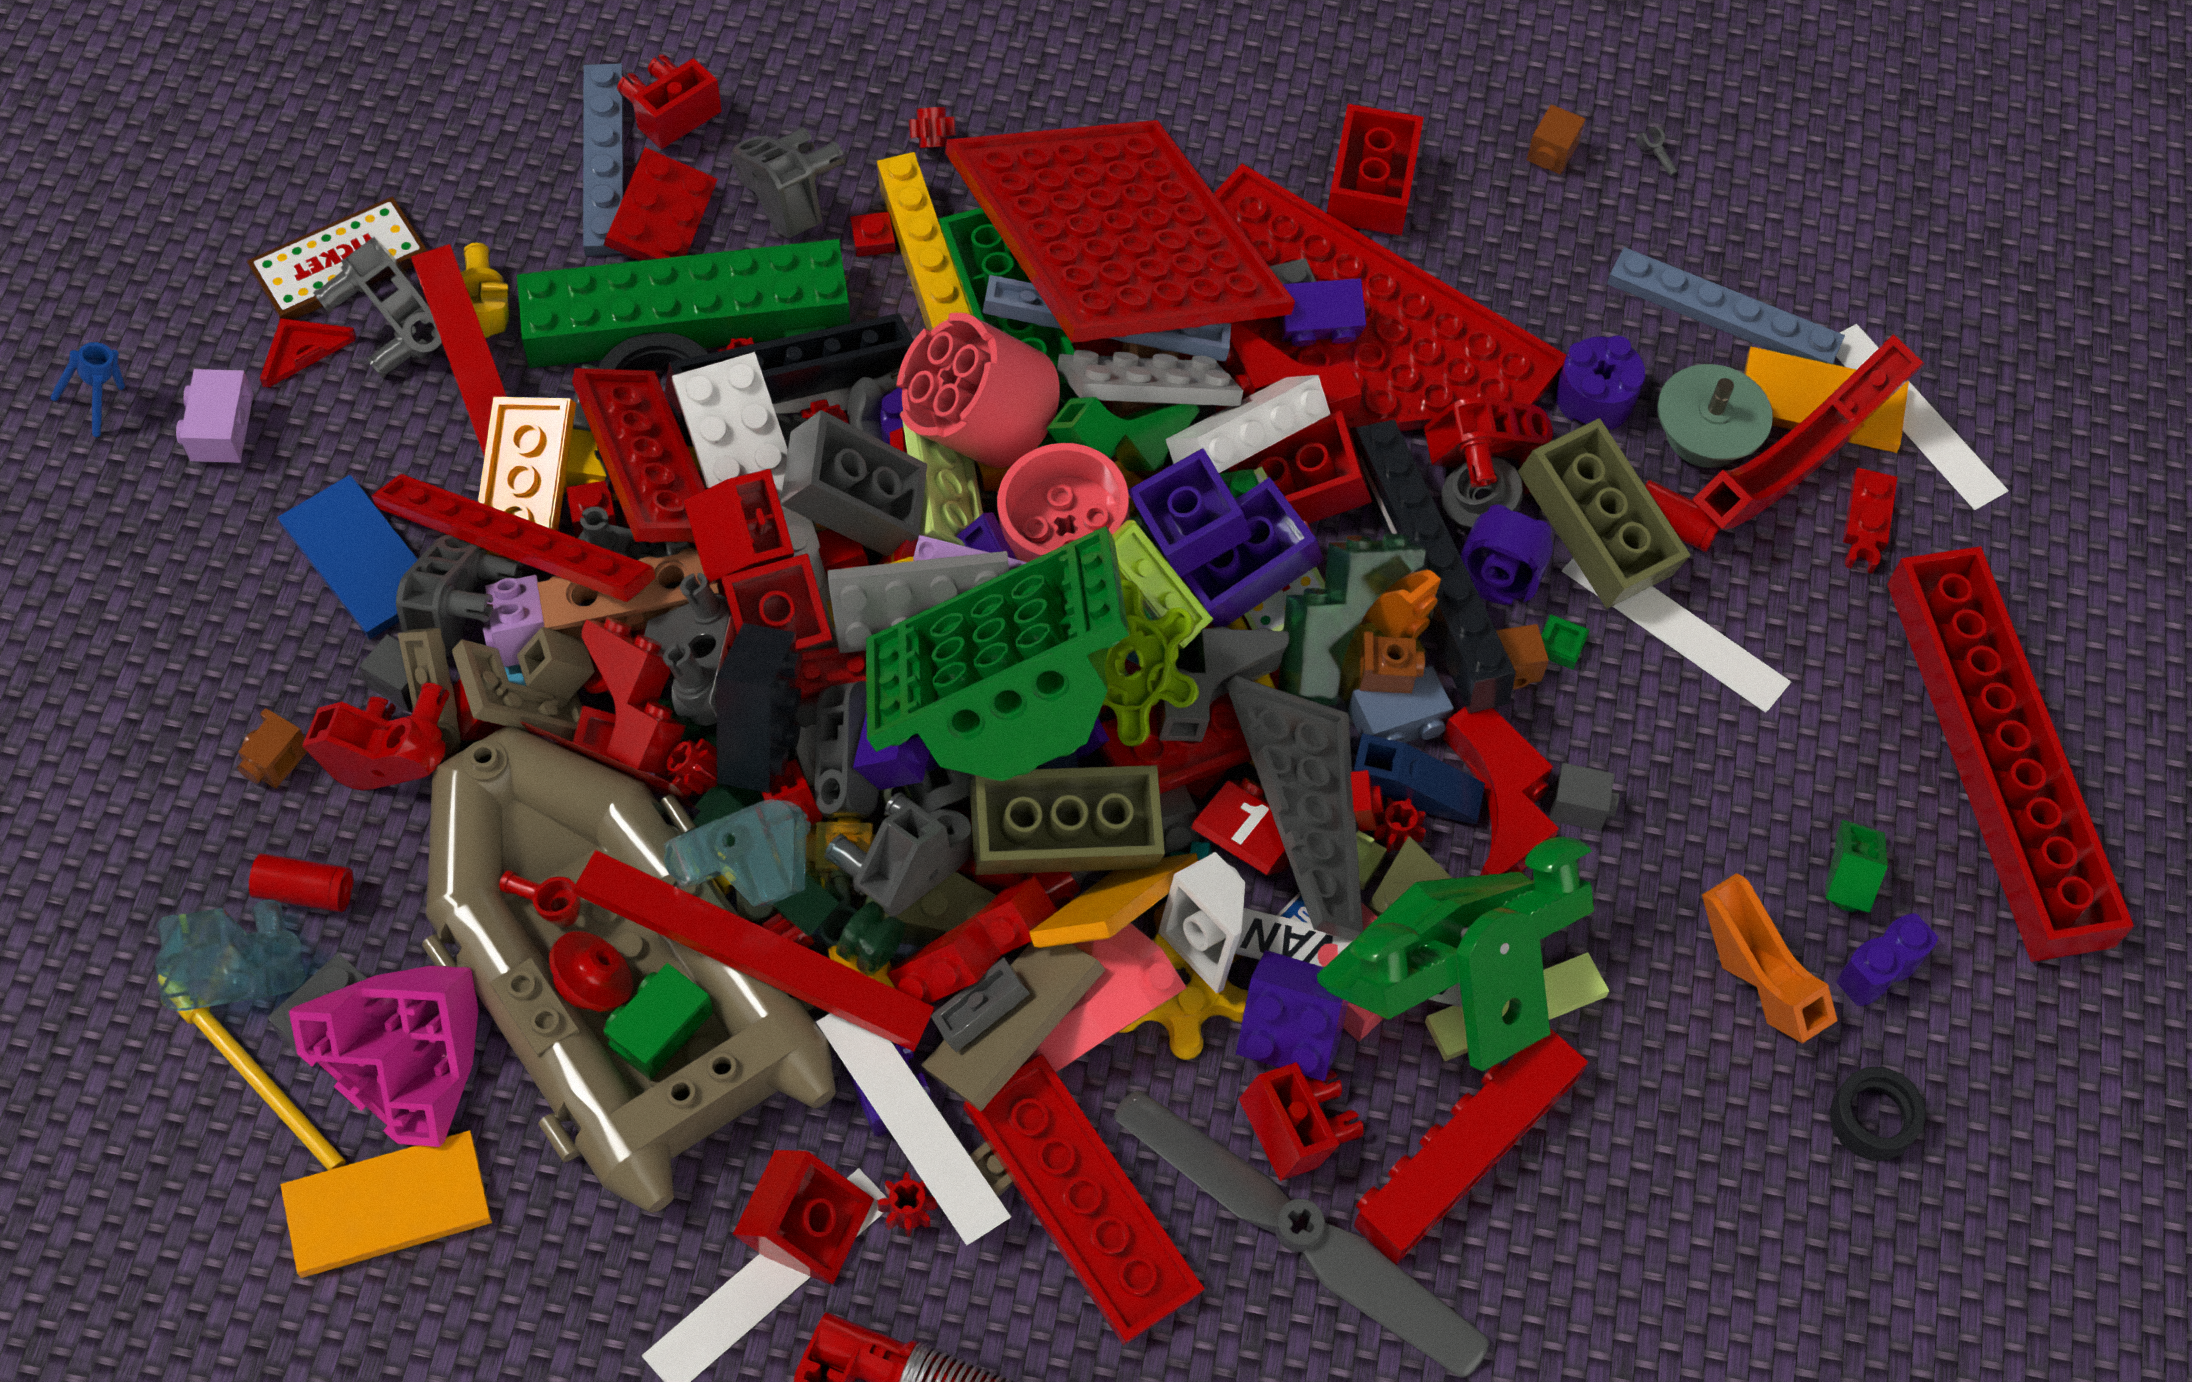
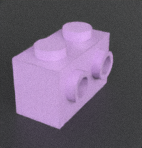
M194 369L191 385H187L184 389V419L179 420L176 427L177 441L180 445H183L190 461L241 462L254 396L244 370Z
M537 575L517 579L505 578L494 584L485 585L486 594L493 596V602H487V604H493V611L489 621L483 622L485 626L483 628L486 646L499 650L504 667L518 665L517 654L541 627H545L537 585Z

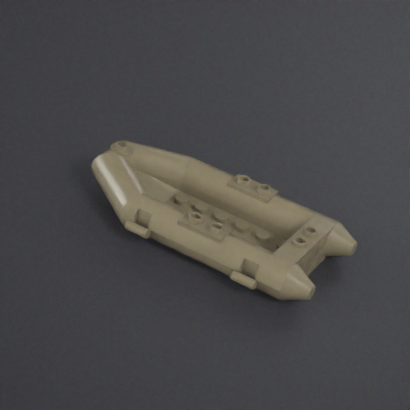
M505 726L440 763L433 771L426 917L437 934L427 937L422 942V946L435 966L467 967L472 969L476 994L554 1111V1113L543 1117L538 1125L564 1163L569 1162L582 1154L606 1190L650 1213H655L666 1207L674 1198L671 1159L777 1091L811 1108L821 1107L830 1101L836 1093L830 1042L807 1012L815 1007L814 1005L799 998H790L784 991L588 900L581 898L580 913L577 921L569 927L560 928L545 921L537 913L533 901L513 893L506 894L501 892L499 882L502 875L508 870L516 872L518 876L538 884L552 877H566L576 884L594 851L597 850L739 916L686 842L687 839L697 833L698 828L673 794L667 795L658 802L647 785L634 777L523 729ZM666 813L674 826L667 825L661 815ZM572 931H585L601 937L615 947L626 960L632 974L633 990L628 1001L624 1004L625 1007L638 994V987L644 978L651 972L655 971L658 973L668 962L709 994L713 1014L650 1081L609 1049L608 1043L610 1039L604 1035L603 1030L606 1028V1021L613 1011L597 1012L591 1009L575 1007L567 1002L557 991L550 969L549 953L559 937ZM445 943L455 944L458 948L457 964L445 947ZM571 1121L579 1132L576 1136L575 1144L561 1122Z

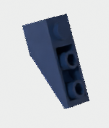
M1362 733L1353 772L1369 771L1372 786L1381 787L1383 804H1386L1387 798H1391L1394 802L1406 801L1409 798L1411 799V805L1418 812L1425 811L1427 814L1477 825L1485 787L1484 782L1406 743Z

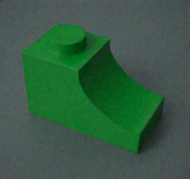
M1843 819L1841 820L1836 833L1831 866L1825 881L1826 899L1830 900L1833 905L1845 911L1855 912L1859 909L1870 913L1888 867L1884 832Z

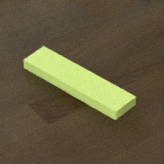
M1588 952L1543 970L1549 1020L1603 999L1609 993L1608 987ZM1509 1001L1503 1007L1502 1017L1508 1010ZM1453 1005L1426 1017L1425 1024L1444 1061L1468 1053L1462 1007Z

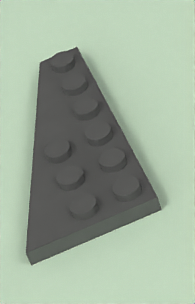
M1234 675L1226 684L1313 929L1353 941L1363 932L1356 820L1350 773L1352 772L1348 713Z

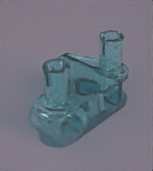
M775 799L761 801L663 844L665 849V868L676 879L680 889L691 887L723 875L753 906H768L805 891L806 835L810 831L811 823L806 822L807 814L793 802ZM730 834L734 835L736 840L732 847H729L726 842Z
M264 900L257 903L252 909L257 932L249 934L239 926L224 908L171 915L161 919L157 923L161 949L154 965L163 1006L170 1010L186 1011L284 994L298 988L304 982L306 976L302 961L301 942L298 936L286 930L281 903L276 900Z

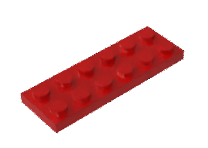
M575 368L572 384L635 542L695 543L685 510L684 500L706 489L655 371Z
M1043 1054L1020 1067L981 1112L968 1102H964L963 1109L1123 1346L1204 1291L1205 1288Z

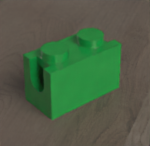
M668 962L658 973L655 971L651 972L644 978L638 987V994L626 1007L621 1005L611 1013L606 1021V1028L603 1030L604 1035L610 1039L608 1043L609 1049L650 1081L713 1014L709 994Z

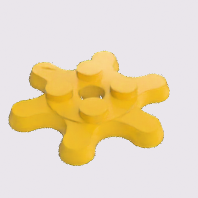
M1165 902L1154 913L1156 934L1152 941L1162 948L1175 969H1181L1182 967L1186 969L1185 971L1190 975L1191 981L1185 985L1187 988L1119 1032L1128 1033L1133 1031L1145 1021L1159 1022L1169 1032L1171 1052L1182 1060H1190L1200 1055L1203 1049L1201 1026L1207 1018L1221 1015L1233 1022L1242 1023L1248 991L1232 985L1227 977L1224 990L1216 994L1158 933L1166 905ZM1234 954L1232 963L1244 956Z

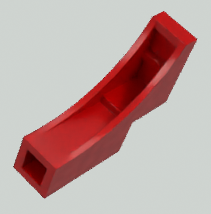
M1463 707L1448 719L1442 740L1463 760L1474 777L1485 783L1483 796L1490 816L1491 847L1489 857L1480 875L1511 872L1523 873L1522 871L1527 868L1525 858L1528 853L1542 841L1556 837L1559 830L1534 804L1548 791L1549 785L1547 781L1553 766L1494 708L1468 713L1466 707Z

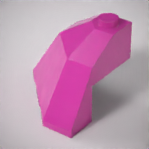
M425 966L375 975L297 1005L289 1011L297 1054L311 1067L318 1063L338 1082L333 1087L360 1111L367 1107L384 1122L387 1127L383 1131L397 1144L440 1147L445 1142L473 1065L479 1009L471 968Z

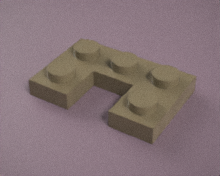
M461 639L452 649L473 718L528 731L520 723L521 721L568 741H573L582 708L577 692L570 699L509 682L497 648Z

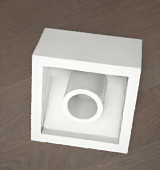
M1214 852L1174 874L1158 933L1217 994L1224 990L1242 932L1245 881L1234 867L1228 865Z

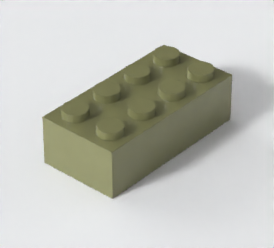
M1600 418L1534 449L1518 470L1521 479L1606 609L1673 576L1691 556Z
M1157 765L1034 769L1028 774L1017 775L1004 782L973 775L969 790L975 875L1156 868L1165 854Z

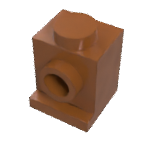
M1364 632L1359 653L1360 691L1412 694L1416 677H1423L1425 667L1424 651H1416V639L1375 637L1373 632Z
M265 708L260 713L263 723L257 730L251 731L245 737L242 747L238 751L242 761L237 766V769L253 783L258 784L262 780L276 789L305 756L307 751L302 747L305 737L301 729Z

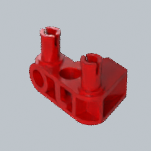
M1471 397L1456 401L1424 426L1431 464L1457 468L1459 465L1467 462L1470 485L1475 488L1489 486L1491 483L1497 482L1491 457L1502 456L1518 460L1520 469L1531 452L1549 443L1553 436L1551 421L1546 412L1540 407L1485 397ZM1523 482L1524 494H1531V492Z
M424 683L421 686V692L412 715L394 720L390 719L392 714L395 713L396 706L390 703L386 708L389 700L376 696L368 699L365 711L344 702L319 707L302 747L333 779L352 789L372 790L424 778L436 769L445 754L446 745L441 739L442 732L437 723L450 693L445 689L439 695L443 688L442 686L435 683Z

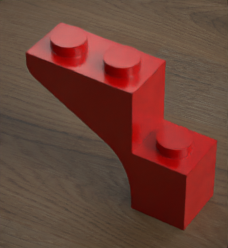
M1231 324L1228 356L1226 362H1221L1225 368L1230 367L1234 375L1233 380L1243 390L1242 399L1286 377L1319 375L1330 413L1342 410L1345 420L1358 417L1362 392L1346 362L1324 367L1304 365L1291 359L1242 324Z
M607 617L605 623L586 619L582 628V639L615 703V727L606 753L626 765L643 772L666 775L668 757L671 751L679 744L686 726L671 718L672 710L658 704L671 673L670 668L663 660L664 653L660 651L662 644L643 635L632 636L629 634L632 627L613 618Z
M1034 875L1002 890L990 903L971 918L897 963L886 975L897 990L927 1004L932 1003L978 982L1002 954L1031 942L1032 939L1029 932L1058 910Z

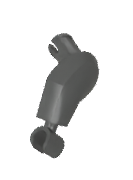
M900 368L891 369L886 374L875 379L863 377L853 385L849 393L847 417L850 425L883 441L880 426L882 400L886 395L899 388L896 386L897 378L894 377L898 375Z

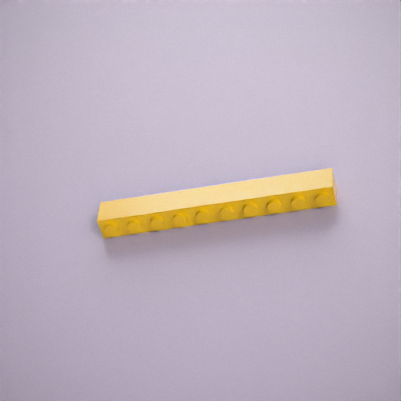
M915 152L878 160L877 169L880 192L886 210L890 214L891 224L926 329L931 331L937 325L946 321L950 313L961 312L970 314ZM974 460L977 481L984 496L985 504L997 501L1000 484L1011 466L992 468Z

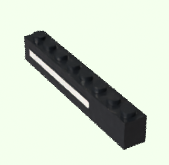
M1395 419L1357 427L1355 429L1354 443L1372 499L1371 503L1404 575L1428 569L1441 579L1435 596L1438 601L1428 616L1431 620L1429 629L1468 713L1510 704L1516 671Z

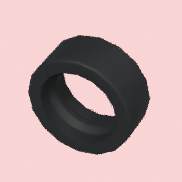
M1866 1067L1852 1073L1833 1096L1829 1110L1831 1127L1840 1143L1853 1154L1871 1161L1890 1160L1903 1154L1923 1131L1926 1119L1924 1099L1915 1084L1900 1072L1886 1067ZM1875 1090L1891 1098L1903 1114L1904 1124L1902 1130L1891 1138H1881L1868 1133L1862 1128L1851 1110L1852 1100L1858 1092Z

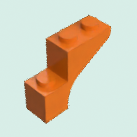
M1355 554L1324 578V582L1337 605V608L1331 611L1353 632H1356L1364 624L1368 623L1369 625L1374 624L1386 637L1408 638L1410 636L1414 639L1421 635L1430 624L1431 620L1428 616L1438 601L1435 596L1441 581L1433 571L1428 569L1397 577H1386L1369 568Z
M1736 873L1702 894L1721 966L1726 971L1757 987L1767 1024L1804 1043L1838 1021L1829 985L1808 972L1795 959L1750 882L1744 876Z

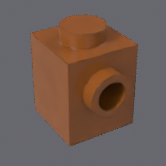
M1538 624L1496 630L1516 671L1513 689L1525 687L1529 683L1541 682L1549 659Z

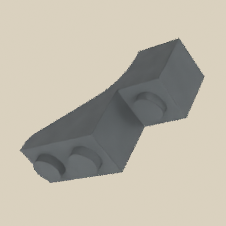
M1227 627L1202 628L1195 649L1196 673L1178 670L1195 680L1199 687L1198 698L1193 704L1185 708H1178L1166 700H1159L1156 704L1158 740L1202 742L1210 720L1209 705L1215 699L1228 693L1226 684L1234 675L1254 681L1276 671L1281 664L1283 653L1289 643L1288 631H1273L1268 628L1255 630H1232Z

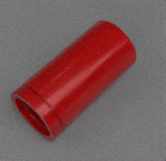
M1648 480L1645 487L1681 541L1706 553L1720 527L1693 500Z
M260 853L255 858L250 871L249 894L252 898L342 913L346 910L351 899L354 876L352 869L348 867Z

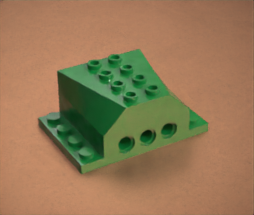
M1107 525L867 637V739L874 750L877 752L890 745H900L906 742L912 735L918 733L940 767L1004 782L1017 775L1028 774L1037 766L1054 758L1068 756L1079 747L1087 744L1108 691L1104 667L1108 649L1117 645L1123 638L1130 636L1115 539Z

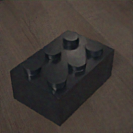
M747 623L742 624L716 677L717 783L770 793L776 777L784 776L788 763L789 748L795 749L797 747L801 731V724L795 722V714L798 712L801 701V688L795 687V679H797L802 664V653L796 651V632Z

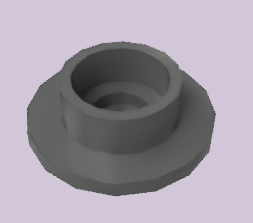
M1491 457L1497 482L1491 483L1489 486L1475 488L1470 485L1467 462L1459 465L1447 477L1442 489V505L1449 519L1461 528L1471 530L1475 520L1487 512L1488 508L1492 505L1500 504L1516 512L1523 498V482L1514 466L1504 459Z

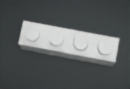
M1319 375L1286 377L1241 400V406H1229L1165 440L1173 464L1204 448L1218 473L1331 413Z

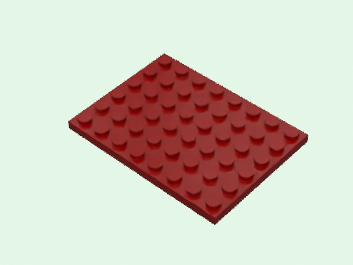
M1158 120L947 139L946 155L1071 343L1292 315L1295 300Z

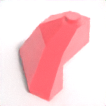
M1129 923L1109 939L1072 943V945L1097 959L1106 970L1024 1062L1025 1064L1043 1054L1054 1071L1058 1072L1095 1046L1163 1005L1187 988L1162 948L1133 924Z

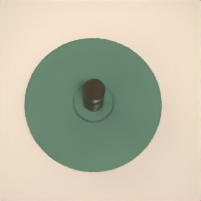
M1701 364L1680 370L1665 383L1658 399L1659 420L1666 432L1670 446L1682 459L1701 467H1722L1734 462L1736 459L1753 453L1765 442L1772 427V408L1761 387L1742 372L1722 365Z

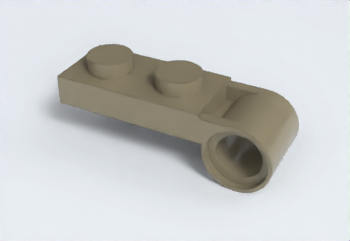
M428 628L397 633L413 710L420 695L421 686L424 683H435L442 686L443 688L439 695L445 689L450 693L437 723L442 732L441 739L446 745L445 754L442 761H445L459 752L461 736L456 716L458 713L454 698L455 693L450 679L440 628Z

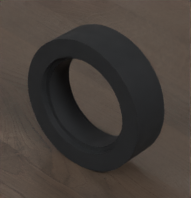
M665 332L646 333L629 338L615 346L603 358L598 368L646 370L655 367H669V362L705 355L708 352L698 343L681 335ZM678 424L686 445L692 446L693 443L687 424Z

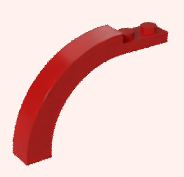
M1893 334L1820 406L1788 434L1748 463L1733 470H1722L1692 500L1721 529H1730L1748 521L1782 498L1835 454L1865 426L1864 422L1924 365V362Z

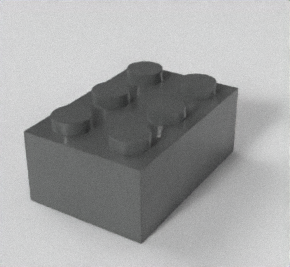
M820 410L791 431L780 505L888 557L905 540L912 542L919 537L927 464Z

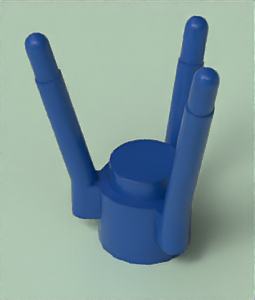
M98 342L87 343L79 351H70L69 363L50 396L52 401H57L77 369L80 378L86 384L92 386V435L94 437L101 435L102 385L112 375L117 388L120 390L125 388L118 364V351L111 350L108 346Z

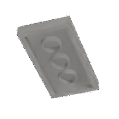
M1076 350L1074 355L1059 354L1057 370L1079 398L1097 397L1099 400L1241 406L1243 390L1231 378L1230 374L1226 373L1217 361L1211 357L1193 356L1192 360H1178L1172 355L1155 354L1153 358H1139L1137 355L1128 352H1115L1112 357L1099 356L1097 353L1088 350Z
M1007 551L828 570V584L839 653L866 651L867 637L1008 572Z

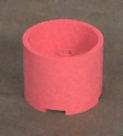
M961 312L950 313L946 321L940 323L931 331L924 328L919 333L904 356L896 384L897 387L902 388L903 411L899 415L910 430L992 468L1012 466L1019 458L1040 445L1048 433L1046 428L1055 418L1060 397L1058 374L1053 362L1047 355L970 314Z
M1056 443L1028 452L1009 468L998 490L997 508L1002 533L1017 560L1025 562L1032 561L1106 525L1111 534H1114L1127 520H1130L1128 488L1121 471L1106 455L1085 445Z

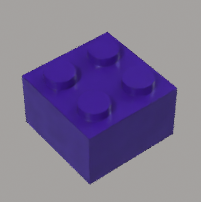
M1204 448L1128 489V494L1144 526L1162 556L1179 577L1252 538L1242 510Z
M1265 950L1251 976L1236 1055L1279 1068L1297 1062L1303 1075L1325 1081L1338 1052L1349 1002L1330 994L1318 983L1317 974L1324 967Z

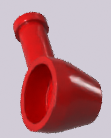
M511 870L506 871L502 875L499 882L500 891L506 894L513 893L533 901L537 913L545 921L557 927L565 928L573 925L579 917L581 897L573 894L575 883L571 879L552 877L538 884L518 876L516 872Z

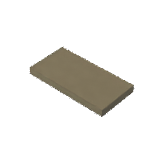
M1031 942L1011 964L1030 994L959 1051L955 1052L944 1039L921 1066L929 1075L981 1112L1106 969L1097 959L1072 944L1038 948L1034 947L1033 942Z

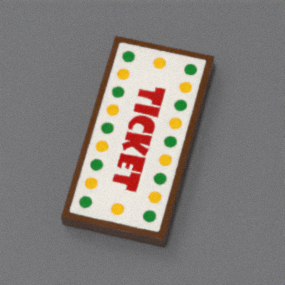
M392 196L247 260V264L279 319L294 320L323 307L313 292L320 289L342 272L341 266L343 264L341 261L371 238L375 237L395 257L404 270L414 266L411 256L426 252L427 249ZM388 267L370 280V282L374 284L395 273Z

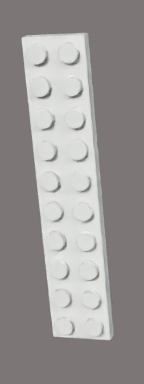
M755 352L673 375L672 382L707 488L730 478L771 469L781 502L788 449ZM781 506L794 549V557L806 553L810 557L833 638L831 643L799 652L838 647L836 629L833 628L827 607V600H831L828 578L818 551L821 547L812 520ZM816 724L809 725L808 727L801 726L798 745L795 748L808 786H812L815 783Z

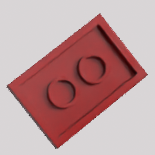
M645 147L603 245L639 261L687 256L718 178Z

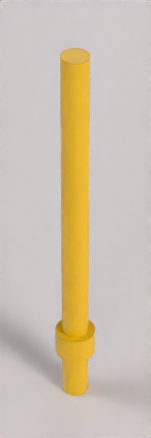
M172 970L163 972L158 977L157 983L177 1004L175 1010L188 1024H195L327 1170L344 1166L346 1160L209 1011L210 1004L198 991H191Z

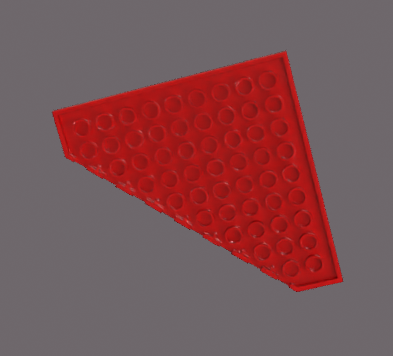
M1243 163L1213 193L1268 266L1306 258L1316 282L1361 278L1366 327L1361 335L1356 337L1355 341L1336 344L1332 342V339H1318L1313 345L1296 347L1292 345V342H1280L1278 316L1268 319L1261 318L1235 322L1242 324L1298 363L1324 367L1346 362L1362 392L1358 417L1346 420L1352 436H1355V429L1357 427L1395 419L1400 431L1424 429L1427 423L1450 404L1471 397H1485L1535 405L1561 374L1566 354ZM1104 338L1088 342H1075L1072 346L1074 351L1088 350L1097 353L1099 356L1113 357L1115 352H1122L1123 342ZM1180 353L1179 360H1192L1194 355ZM1216 360L1219 366L1226 373L1230 374L1233 379L1234 375L1230 367L1225 368L1221 361ZM1099 400L1112 413L1114 401ZM1216 405V413L1229 406Z

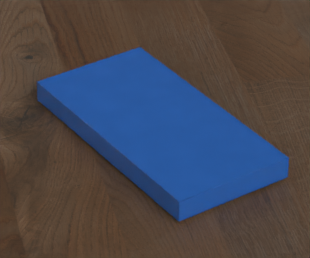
M351 475L346 476L277 517L281 527L369 640L400 622L396 608L398 586L403 575L418 559Z

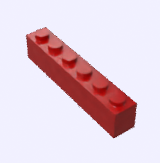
M1551 1028L1550 1035L1515 1053V1056L1505 1066L1500 1062L1495 1064L1481 1080L1484 1087L1475 1096L1467 1092L1451 1109L1450 1113L1454 1117L1444 1127L1438 1123L1432 1126L1419 1142L1423 1148L1412 1159L1407 1154L1401 1157L1387 1174L1391 1180L1381 1190L1376 1186L1370 1188L1356 1204V1208L1360 1211L1354 1227L1394 1264L1397 1265L1582 1076L1588 1061Z

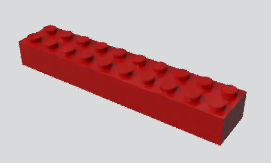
M1982 547L1901 558L1887 586L2030 961L2035 962L2115 948L2134 927V924Z

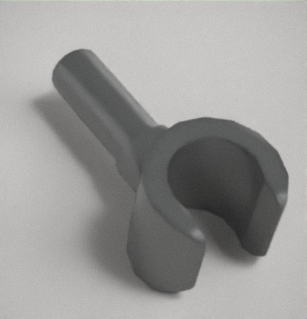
M1656 126L1649 128V133L1653 137V143L1648 140L1645 133L1638 134L1636 136L1638 148L1646 152L1652 150L1668 175L1676 174L1678 171L1662 145L1665 141V133L1662 128Z

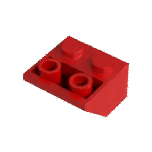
M771 469L727 479L684 500L685 510L702 570L709 585L722 582L721 577L794 557V549Z

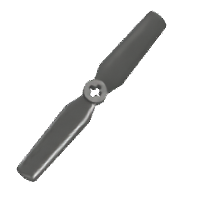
M1134 1091L1128 1094L1119 1103L1114 1113V1118L1119 1124L1237 1217L1272 1233L1275 1232L1278 1241L1285 1248L1293 1252H1302L1300 1257L1325 1288L1459 1377L1469 1376L1482 1363L1489 1348L1487 1336L1362 1237L1325 1223L1322 1211L1315 1203L1306 1199L1290 1201L1270 1177L1142 1091ZM1302 1216L1309 1221L1306 1229L1310 1233L1302 1230L1297 1235L1290 1230L1293 1224L1291 1219L1297 1221Z

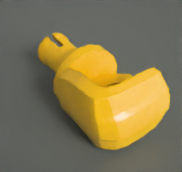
M477 242L468 244L464 247L463 252L466 270L462 271L461 274L485 338H489L494 334L505 332L508 326V284L503 282L502 276L497 271L490 269L489 247Z

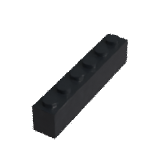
M897 313L669 362L665 395L678 424L683 425L686 424L672 382L673 375L755 352L772 404L853 387L863 377L875 379L886 374L891 369L900 368L904 356L914 340L901 314Z

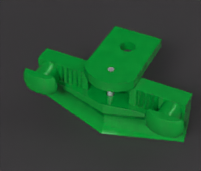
M1565 836L1553 837L1536 845L1525 858V865L1533 870L1534 880H1530L1521 872L1415 882L1317 974V981L1330 994L1388 1020L1460 983L1470 1066L1485 1071L1550 1035L1540 940L1594 912L1591 882L1579 879L1577 861L1578 858L1592 851L1588 844L1576 838ZM1509 1001L1508 1010L1502 1017L1503 1007Z

